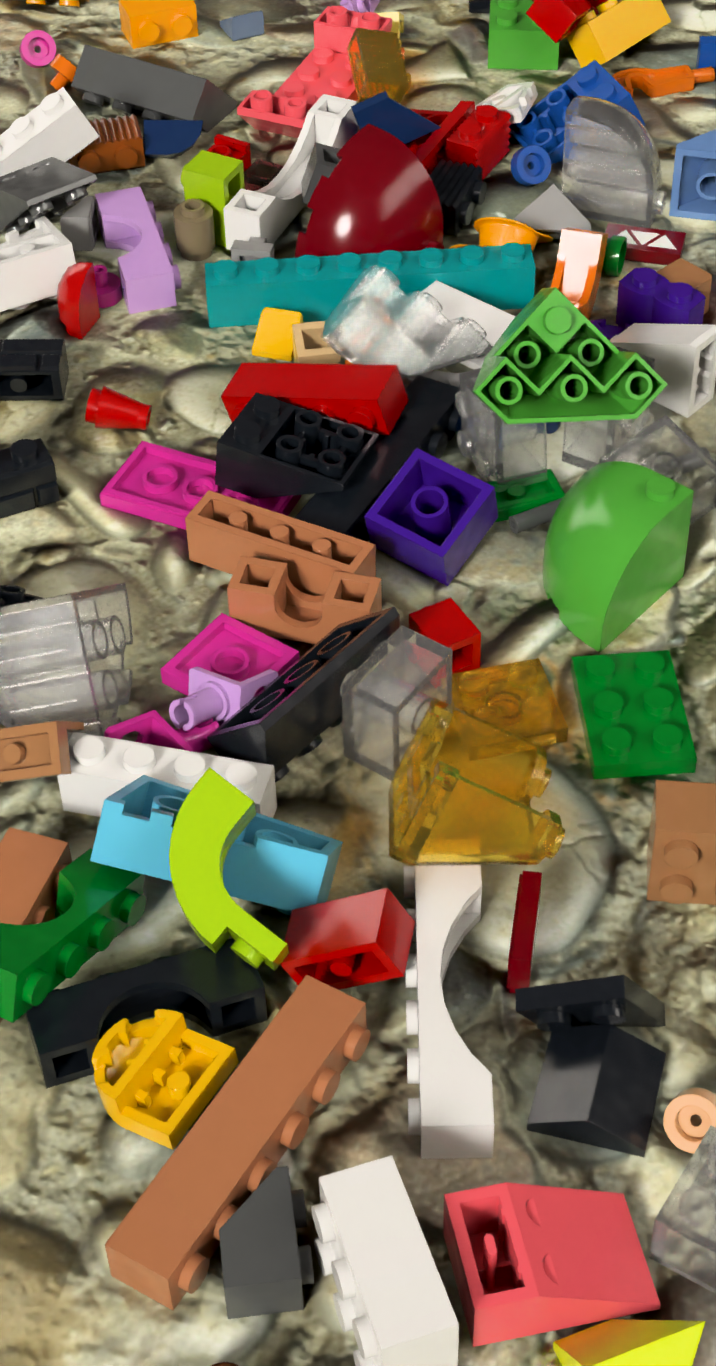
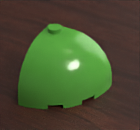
M611 461L590 468L564 495L551 519L545 539L542 570L543 585L547 598H551L560 611L559 619L585 644L600 653L683 577L694 490L647 467L630 462Z

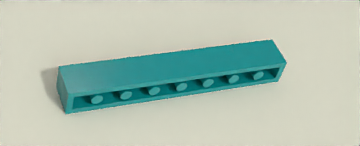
M518 243L485 247L468 245L463 248L451 249L431 247L417 251L401 252L385 250L381 253L367 254L347 252L333 256L303 255L298 258L283 259L264 257L249 261L220 260L215 263H205L209 328L258 325L264 307L300 312L303 315V322L355 319L358 315L371 317L406 316V302L436 280L498 309H523L534 298L536 266L531 245Z

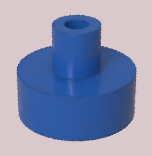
M531 145L521 148L515 152L511 159L512 175L522 185L531 186L545 181L550 174V156L540 146Z

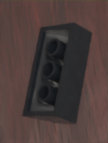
M391 607L336 626L207 737L217 754L222 757L274 765L275 783L282 779L290 770L287 764L296 755L301 757L314 750L323 741L320 736L323 731L329 726L333 728L345 722L355 713L352 706L360 698L366 699L371 697L387 684L384 677L399 662L400 614L396 608Z

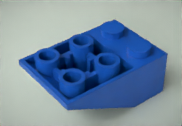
M594 60L531 107L522 122L510 124L509 128L511 131L509 133L523 148L536 145L545 149L550 156L551 164L615 148L645 126V123L631 94Z

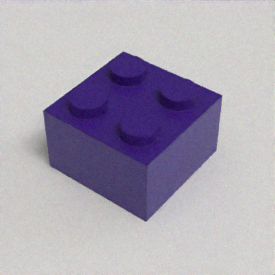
M416 448L364 516L370 543L376 544V549L448 586L498 518L495 487Z

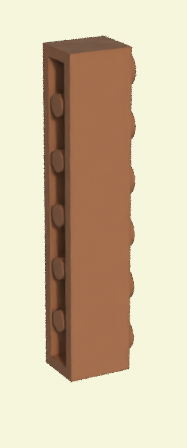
M308 975L303 978L105 1243L112 1277L174 1311L186 1292L192 1294L200 1287L207 1275L210 1258L220 1245L219 1229L277 1167V1163L287 1149L294 1150L299 1146L307 1132L309 1118L319 1104L326 1105L330 1102L338 1088L340 1074L350 1060L353 1062L358 1061L365 1052L370 1039V1030L367 1029L365 1002Z

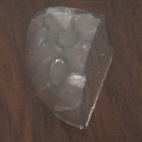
M577 95L566 109L561 192L585 218L651 228L656 214H663L667 192L662 191V171L657 148L641 121L627 109L616 103L597 97Z
M125 583L0 607V723L9 728L51 721L83 722L84 730L75 732L104 736V732L108 727L122 722L121 718L116 716L119 705L129 704L133 676L131 669L124 670L126 645L133 644L130 607ZM67 732L68 742L73 732Z

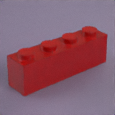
M241 363L221 395L231 422L236 419L257 392L307 410H314L319 414L349 424L358 425L379 435H390L409 401L397 365Z

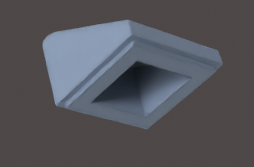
M260 10L220 21V26L232 41L264 34L263 12Z

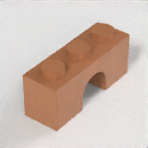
M241 556L227 586L229 616L270 637L317 644L339 624L382 611V578L334 571L325 595L314 596L303 593L293 586L288 577L287 563Z

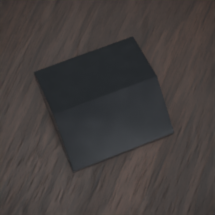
M614 1025L574 1026L565 1031H551L527 1122V1130L644 1157L666 1053Z

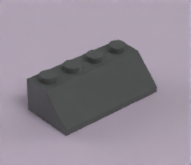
M89 45L84 46L71 87L83 94L82 100L92 105L102 107L103 103L106 102L112 104L111 108L125 115L131 116L133 111L142 113L141 117L146 120H203L201 131L209 132L237 105L236 100L205 78Z

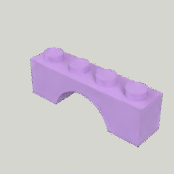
M141 186L95 194L99 229L105 247L129 251V253L117 258L122 295L129 314L177 306L175 289H181L180 272L177 264L173 265L170 245L164 241L161 222H156L153 201H146Z

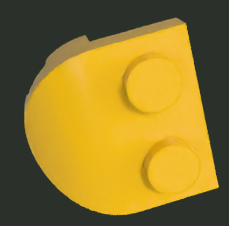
M157 1009L154 1011V1018L130 1024L129 1020L124 1018L108 1029L94 1049L92 1064L98 1093L105 1110L113 1121L131 1132L174 1150L239 1061L234 1047L188 1029L183 1013Z

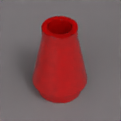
M103 386L102 390L92 388L87 402L85 421L95 424L96 429H141L146 431L150 422L152 405L141 403L106 386Z

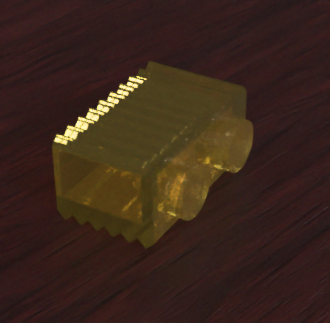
M364 28L355 29L347 47L359 103L384 91L387 92L389 98L399 104L404 95H408L411 88V75L406 73L407 70H405V50L399 44L398 33Z

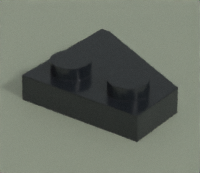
M625 975L515 989L516 1012L537 1024V1028L543 1031H565L571 1029L572 1026L614 1025L616 1027L666 1026L665 1004Z

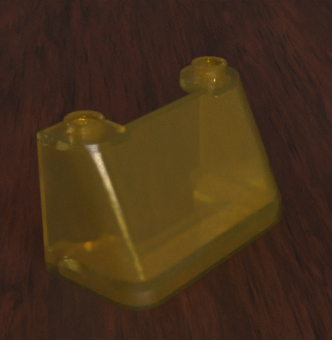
M433 697L390 784L388 793L389 856L408 866L537 865L545 857L552 859L558 852L565 835L560 815L550 809L541 813L530 806L532 797H541L551 778L552 770L546 767L547 755L545 748Z

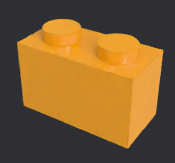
M118 0L121 30L133 49L198 36L197 10L194 0Z

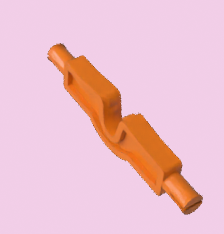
M680 65L661 69H626L613 74L612 77L632 97L633 88H638L649 97L656 98L694 90V84L714 82L715 71L712 66L691 70L688 65Z

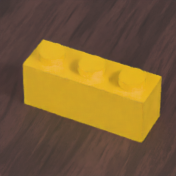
M607 0L597 6L599 14L596 15L594 10L588 12L574 31L566 38L581 68L594 60L601 65L667 25L671 20L661 0Z

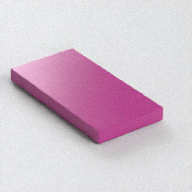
M141 441L99 493L101 506L186 530L185 517L208 490L287 516L300 500L301 495L256 499L215 484L216 461Z

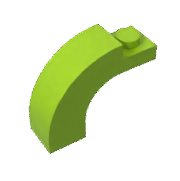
M209 767L185 798L174 822L170 839L169 864L176 897L196 935L215 954L227 939L232 937L236 941L230 948L244 961L256 969L264 962L275 971L289 953L287 943L238 906L228 894L223 882V869L228 851L255 817V803Z

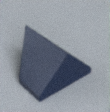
M386 91L351 106L359 130L367 124H371L389 132L404 144L441 128L389 98Z

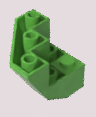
M556 287L542 288L512 320L485 357L472 392L505 424L637 419L668 384L637 352L619 351Z

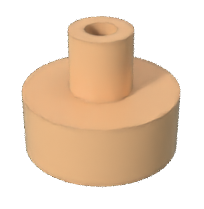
M689 1088L680 1092L669 1103L664 1113L663 1124L668 1138L676 1147L688 1153L699 1154L707 1152L716 1146V1095L713 1092L703 1088Z

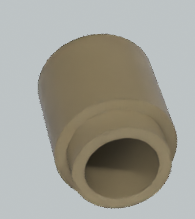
M187 199L173 211L176 247L184 259L202 261L211 256L212 249L215 247L213 209L202 200Z

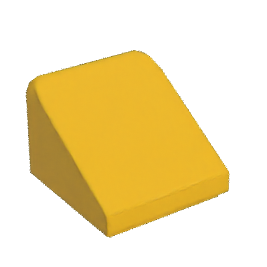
M264 307L252 346V355L292 361L294 358L292 324L303 323L302 313Z

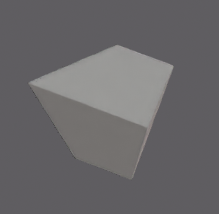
M554 183L513 219L528 225L537 232L559 240L561 230L570 227L591 231V223Z

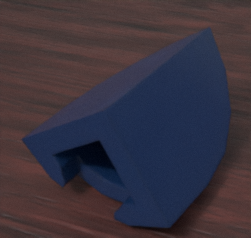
M144 120V157L171 158L181 156L193 148L200 137L203 120Z

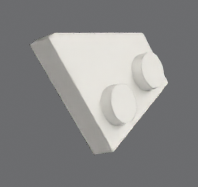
M534 81L508 84L476 106H494L498 110L508 112L511 115L509 119L511 124L520 123L526 117L538 93Z

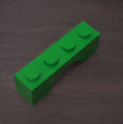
M90 848L59 872L55 919L30 925L0 923V1018L14 1023L33 1006L40 1005L48 993L66 978H72L79 971L80 967L97 952L107 949L112 940L128 926H134L142 917L146 907V896L143 895L145 875L92 862L90 858L93 849Z

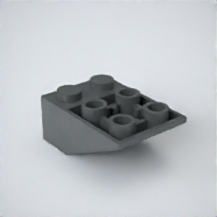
M51 157L1 176L0 234L8 233L14 229L19 231L20 234L30 228L29 225L35 223V219L45 216L49 221L61 217L63 211L76 205L75 201L88 195L86 189L98 180L96 175Z

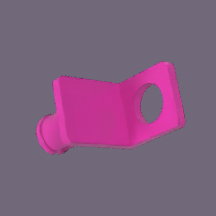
M152 710L108 727L104 732V737L122 739L126 734L136 731L138 736L135 742L201 753L213 748L207 737L220 726L217 721L213 722V718L190 730L183 731V727L175 730L156 710Z

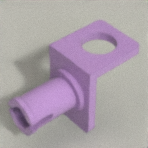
M198 666L193 667L189 670L188 696L172 701L169 707L170 719L176 728L181 729L183 727V731L190 730L213 718V722L217 721L221 726L248 703L260 687L263 686L265 688L276 679L278 672L269 669L239 682Z

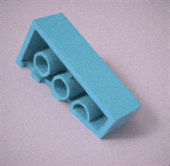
M142 775L104 800L90 861L172 881L169 864L171 834L179 809L191 790ZM256 813L255 817L228 851L223 869L224 886L231 897L275 907L278 911L291 916L293 909L327 902L343 842Z

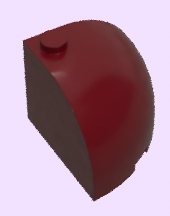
M367 124L360 129L336 154L341 160L329 178L321 176L307 205L313 211L306 232L299 231L295 258L303 255L333 256L347 252L367 254L381 253L385 250H395L398 252L417 251L431 247L444 249L443 214L439 196L431 177L416 155L402 141L381 128Z

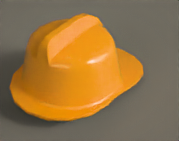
M485 217L474 221V228L479 232V247L502 246L507 243L530 244L533 253L537 243L553 241V237L537 232L528 225L515 220Z

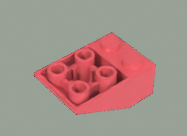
M505 1182L444 1194L443 1234L473 1347L660 1309L661 1304L624 1193Z

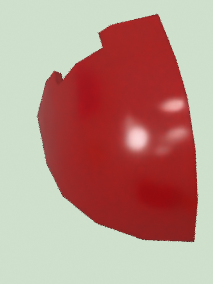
M79 262L68 267L58 284L57 290L60 321L66 326V331L70 336L83 340L100 318L94 265L91 262Z

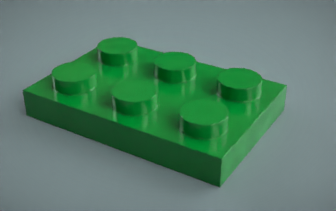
M669 650L572 657L571 674L593 780L695 773L697 756Z

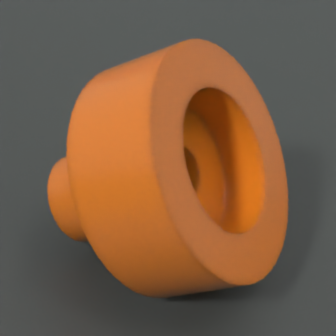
M57 54L50 64V67L57 74L49 84L58 91L62 87L65 88L68 83L72 84L77 67L62 55Z

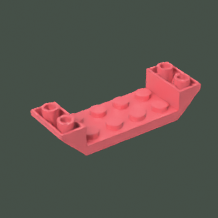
M327 6L313 22L314 49L274 94L267 90H252L237 107V115L254 129L298 138L307 112L323 94L357 101L377 77L392 28V19L381 17L374 12L361 13L347 10L343 6Z

